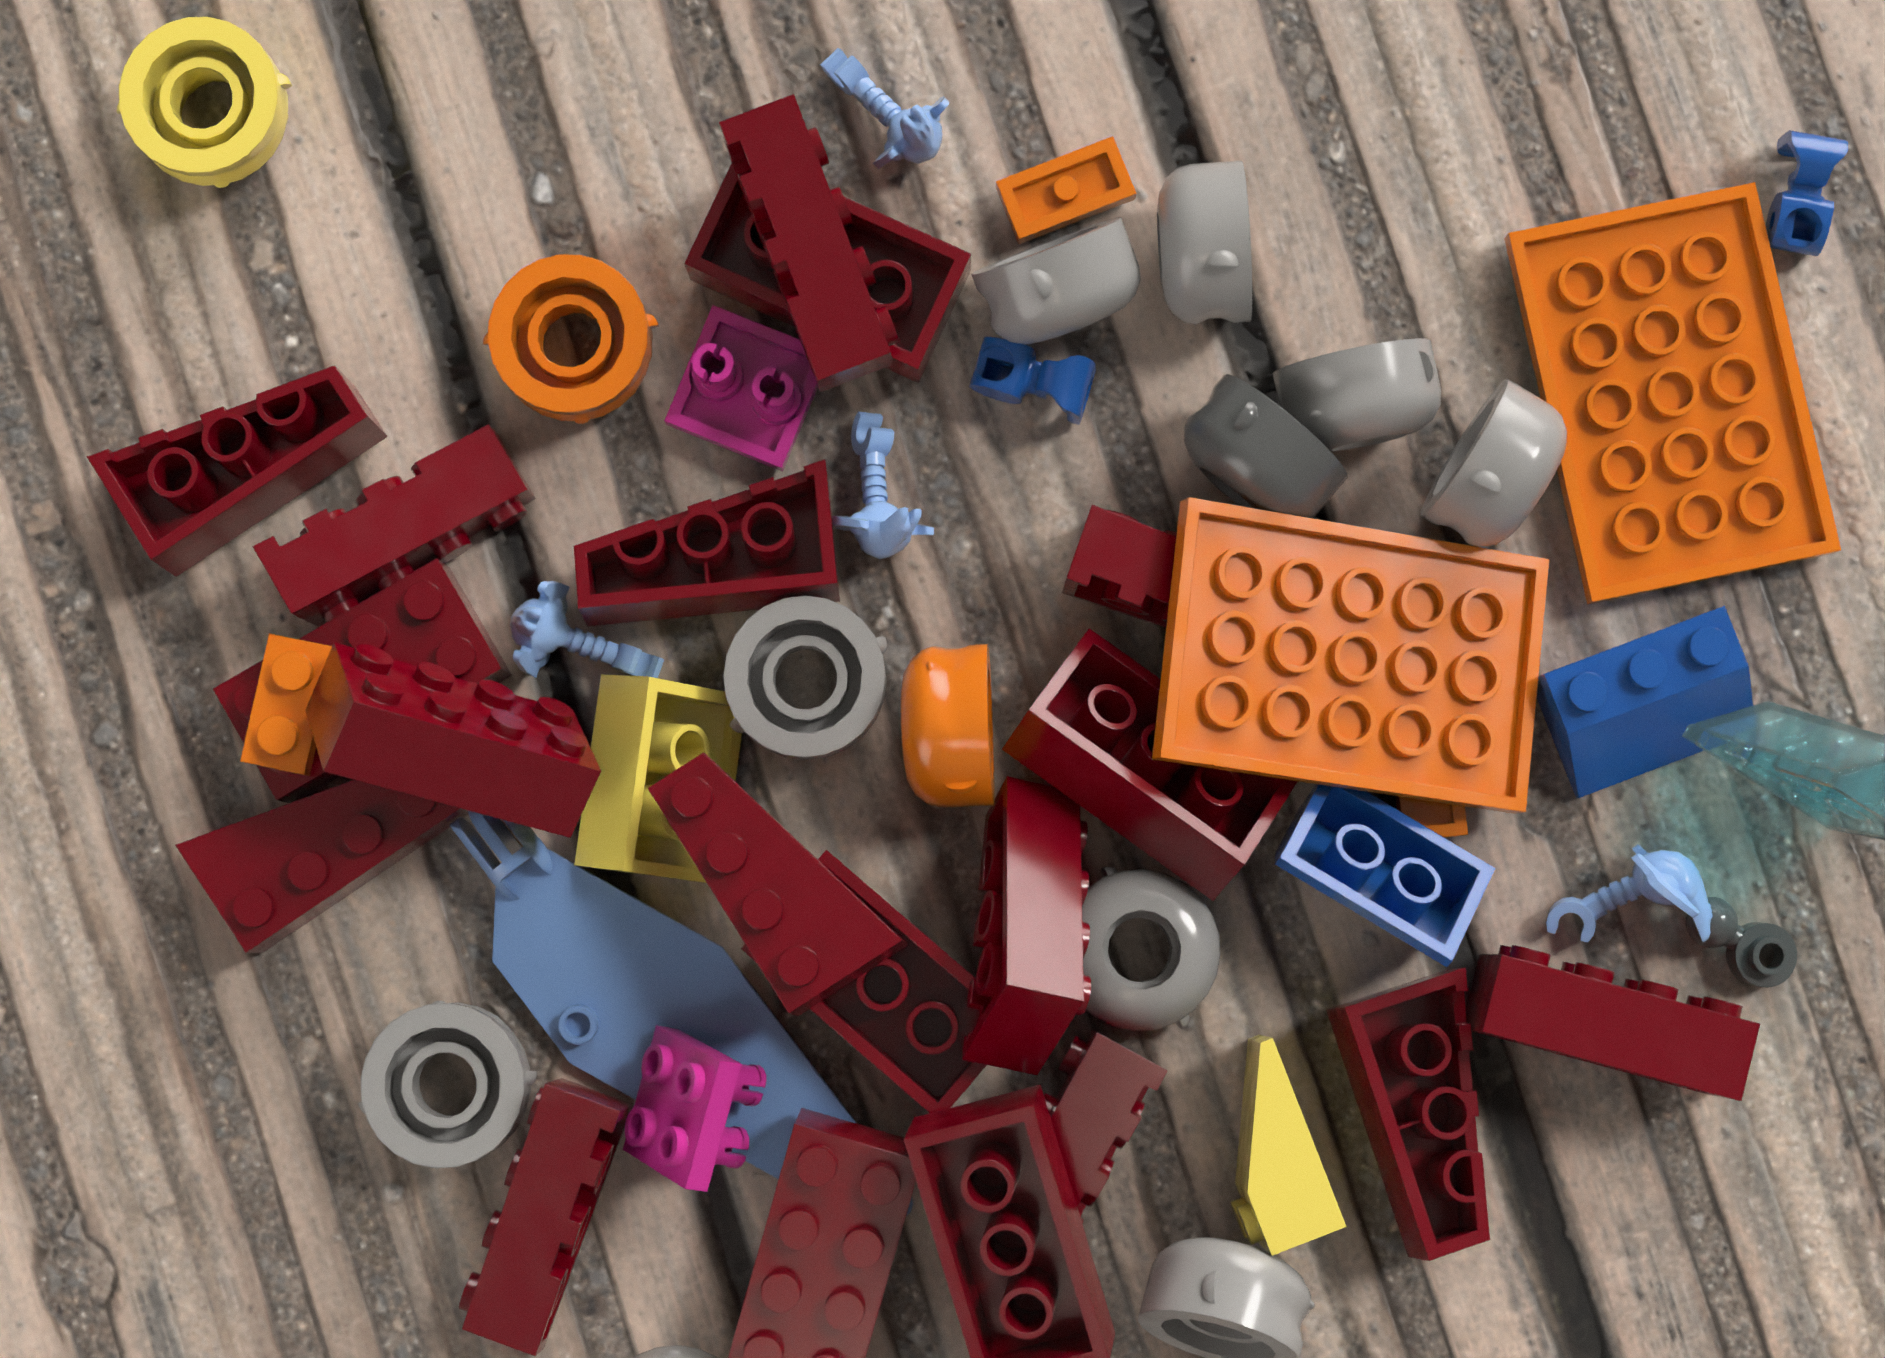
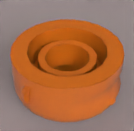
M559 254L539 259L522 268L504 285L494 301L488 321V332L484 336L483 345H489L492 362L500 377L524 405L546 417L584 424L590 419L602 417L621 407L636 393L646 376L652 357V328L658 327L659 323L653 315L647 314L634 287L619 271L601 260L587 256ZM572 313H582L595 319L601 330L600 345L593 357L584 364L574 367L559 366L548 360L543 349L544 335L550 325L560 317Z
M972 644L954 649L937 646L923 649L910 660L903 674L901 689V738L906 778L915 795L928 805L937 807L994 806V732L988 644Z

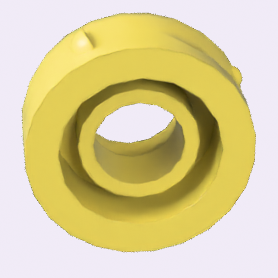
M186 17L166 23L151 32L133 50L121 76L119 103L116 112L121 114L124 126L134 143L165 173L183 182L201 186L215 185L218 188H224L229 183L244 179L259 170L274 155L283 139L287 125L288 94L286 89L290 88L292 84L286 75L279 72L264 48L245 30L228 21L211 17ZM213 81L230 84L233 93L232 106L227 116L221 122L206 129L192 128L183 124L182 109L188 96L199 86Z

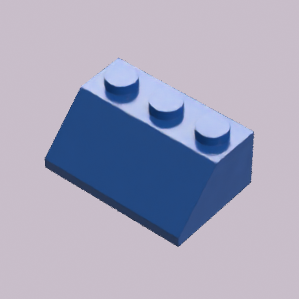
M1725 606L1538 677L1537 700L1576 799L1756 731L1749 665Z
M1319 784L1314 786L1299 807L1275 852V865L1445 967H1448L1453 961L1496 869L1366 791Z

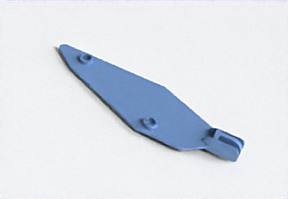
M468 811L469 817L477 831L462 817L457 818L449 825L495 886L492 962L570 1064L636 1100L642 1079V1059L645 1051L651 1045L655 1027L658 1025L679 1029L741 1064L760 1065L766 1073L765 1088L748 1086L749 1090L763 1093L762 1100L754 1107L732 1102L725 1127H743L749 1135V1149L733 1148L732 1152L747 1156L746 1162L779 1179L794 1123L801 1108L856 1123L722 946L548 849L531 827L503 820L523 847H521L501 819ZM912 1197L907 1211V1215L911 1212L913 1207Z

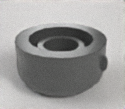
M1229 374L1223 375L1213 387L1206 404L1199 411L1189 416L1184 426V443L1192 462L1211 483L1238 506L1314 518L1348 478L1345 468L1333 453L1297 419L1250 384Z

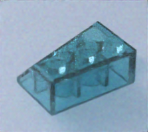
M1770 701L1693 723L1685 729L1682 735L1683 738L1830 830L1885 840V734L1867 731Z

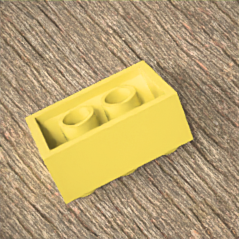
M601 674L591 750L601 769V773L581 814L574 865L707 883L648 788L703 752L736 781L742 733H737L729 726L735 717L726 699L725 691L648 676Z

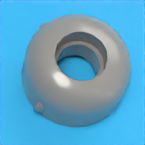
M1243 162L1199 163L1179 167L1165 179L1158 196V253L1160 279L1165 302L1173 315L1183 322L1197 325L1207 319L1222 318L1233 323L1250 322L1252 316V257L1248 195Z
M1122 217L1110 219L1039 244L971 274L976 289L987 300L991 311L990 326L999 336L1009 342L1019 344H1032L1053 339L1107 318L1125 308L1136 295L1141 281L1139 264Z
M1426 338L1403 339L1350 348L1306 359L1273 372L1279 406L1305 426L1330 451L1370 446L1415 433L1423 429L1434 419L1441 405V388L1432 343L1430 339Z
M1509 379L1502 381L1482 405L1459 439L1433 483L1421 509L1420 516L1433 524L1449 526L1460 533L1466 544L1476 547L1496 545L1509 538L1534 509L1561 463L1567 443V429L1562 415L1552 405Z
M812 596L790 597L764 606L742 625L735 634L726 654L723 674L725 694L735 717L729 726L737 733L746 732L766 750L785 758L799 760L822 759L847 750L864 737L876 721L884 703L887 679L883 654L887 649L886 638L883 636L876 638L859 616L846 606L826 598ZM803 649L816 650L826 655L835 665L837 671L836 687L831 697L821 706L812 709H796L786 704L778 695L775 686L776 672L781 662L791 653Z
M1113 867L1101 868L1102 878L1088 887L1087 896L1082 905V922H1086L1090 926L1089 945L1083 958L1084 975L1091 978V994L1086 1011L1093 1017L1113 1027L1132 1031L1157 1030L1174 1023L1180 1029H1183L1189 1021V1014L1205 999L1217 977L1221 956L1220 938L1211 911L1201 896L1185 882L1166 873L1148 869L1118 872ZM1134 918L1148 919L1157 924L1165 933L1169 944L1168 961L1163 970L1152 979L1141 982L1130 981L1119 975L1111 965L1108 954L1109 939L1114 930L1126 920Z
M435 1001L432 1004L407 1011L390 1022L376 1037L365 1058L361 1075V1102L358 1103V1106L366 1115L367 1121L378 1139L394 1154L413 1164L426 1167H458L487 1156L502 1146L517 1130L527 1110L531 1085L536 1080L537 1072L530 1071L522 1044L513 1030L498 1016L478 1006L460 1002L445 1003L444 1001ZM440 1053H453L464 1058L473 1068L477 1079L476 1094L472 1103L462 1113L457 1115H443L432 1110L423 1100L419 1089L420 1075L425 1064L433 1056Z
M1197 1237L1176 1241L1158 1253L1151 1266L1138 1322L1152 1336L1181 1350L1204 1358H1300L1303 1346L1300 1332L1301 1323L1310 1310L1315 1307V1304L1311 1299V1293L1303 1277L1279 1257L1272 1256L1269 1252L1236 1241Z

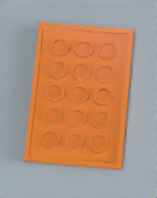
M1755 182L1510 232L1504 238L1540 398L1552 405L1562 415L1567 429L1566 450L1557 468V474L1587 605L1830 555L1841 551Z
M1191 497L1180 501L1152 759L1513 814L1526 812L1549 559Z

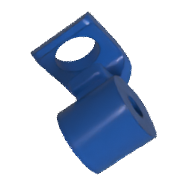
M1789 130L1778 139L1777 151L1782 156L1796 158L1797 166L1795 171L1788 176V190L1775 195L1765 226L1771 248L1818 256L1828 237L1834 212V201L1825 200L1821 196L1822 187L1828 183L1834 166L1847 154L1848 141Z
M984 337L969 387L984 396L1010 404H1021L1023 397L1028 393L1043 399H1047V396L1050 395L1059 407L1067 413V420L1073 424L1080 425L1095 376L1096 365L1093 360L1081 355L1071 356L1059 361L1044 360L1042 363L1037 361L1036 352L1030 346L1009 342L998 337Z

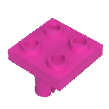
M712 305L665 417L666 425L783 472L818 388L800 340Z
M656 1025L651 1045L645 1051L642 1059V1079L634 1108L629 1112L625 1122V1142L622 1150L684 1189L707 1192L715 1164L738 1169L745 1162L747 1156L741 1153H733L732 1149H749V1135L743 1127H725L732 1102L743 1103L746 1106L753 1107L760 1103L763 1093L749 1090L748 1085L765 1088L766 1073L760 1065L741 1064L679 1029Z

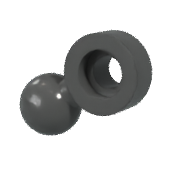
M1707 897L1711 905L1713 917L1710 923L1711 933L1709 939L1703 943L1693 917L1688 914L1686 915V929L1694 942L1706 948L1727 947L1726 960L1732 974L1741 982L1757 987H1774L1785 982L1793 973L1797 962V948L1791 935L1782 927L1762 922H1751L1740 926L1734 908L1727 901L1717 897ZM1769 944L1773 949L1774 957L1772 962L1764 967L1760 962L1759 953L1764 945Z

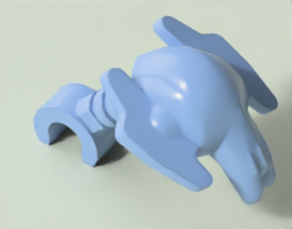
M837 48L820 64L828 77L849 96L853 95L861 104L863 103L864 108L869 112L871 111V114L881 124L889 127L884 152L873 162L878 169L892 160L899 161L905 159L919 164L937 155L943 136L942 126L939 123L940 114L949 105V101L944 96L940 97L932 106L925 105L920 107L915 105L910 109L901 110V107L893 102L888 95H885L886 93L881 88H876V85L869 79V74L854 56L851 55L847 58L844 52Z
M858 411L852 424L851 443L854 452L860 455L862 500L866 506L851 517L832 516V525L840 530L851 531L857 539L861 550L866 554L878 559H884L902 551L910 542L911 535H934V527L918 524L922 514L921 509H913L908 512L906 507L898 509L893 504L887 502L886 471L883 468L885 467V457L892 448L895 432L892 429L880 428L883 421L881 414Z
M542 581L537 588V591L540 593L539 600L532 598L525 601L511 616L512 638L517 645L521 646L520 650H514L513 661L522 672L535 678L538 675L539 669L548 663L549 653L554 652L558 647L568 648L567 651L574 654L578 652L580 656L585 658L587 655L596 662L600 660L612 665V668L632 676L658 678L665 660L642 652L637 647L624 643L619 645L606 641L602 636L598 635V637H595L591 632L587 631V633H584L583 629L577 627L575 629L570 628L565 616L568 608L566 595L570 587L556 581Z
M1637 844L1632 848L1636 855L1631 857L1634 861L1633 877L1626 876L1621 878L1620 882L1616 880L1609 883V887L1603 886L1598 889L1597 893L1592 892L1583 899L1566 897L1558 900L1549 909L1546 926L1547 932L1555 934L1560 917L1566 913H1575L1582 918L1584 923L1580 941L1588 943L1594 936L1596 920L1608 914V910L1613 911L1617 909V905L1623 906L1628 904V900L1631 902L1635 901L1642 895L1656 904L1676 905L1693 917L1704 943L1709 939L1711 933L1710 923L1713 915L1701 875L1692 860L1675 851L1660 850L1648 853Z

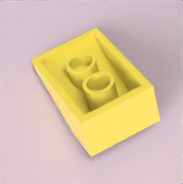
M1259 1034L1249 1038L1247 1043L1235 1179L1241 1198L1232 1201L1231 1206L1244 1238H1248L1251 1245L1259 1243L1273 1256L1347 1226L1273 1038Z

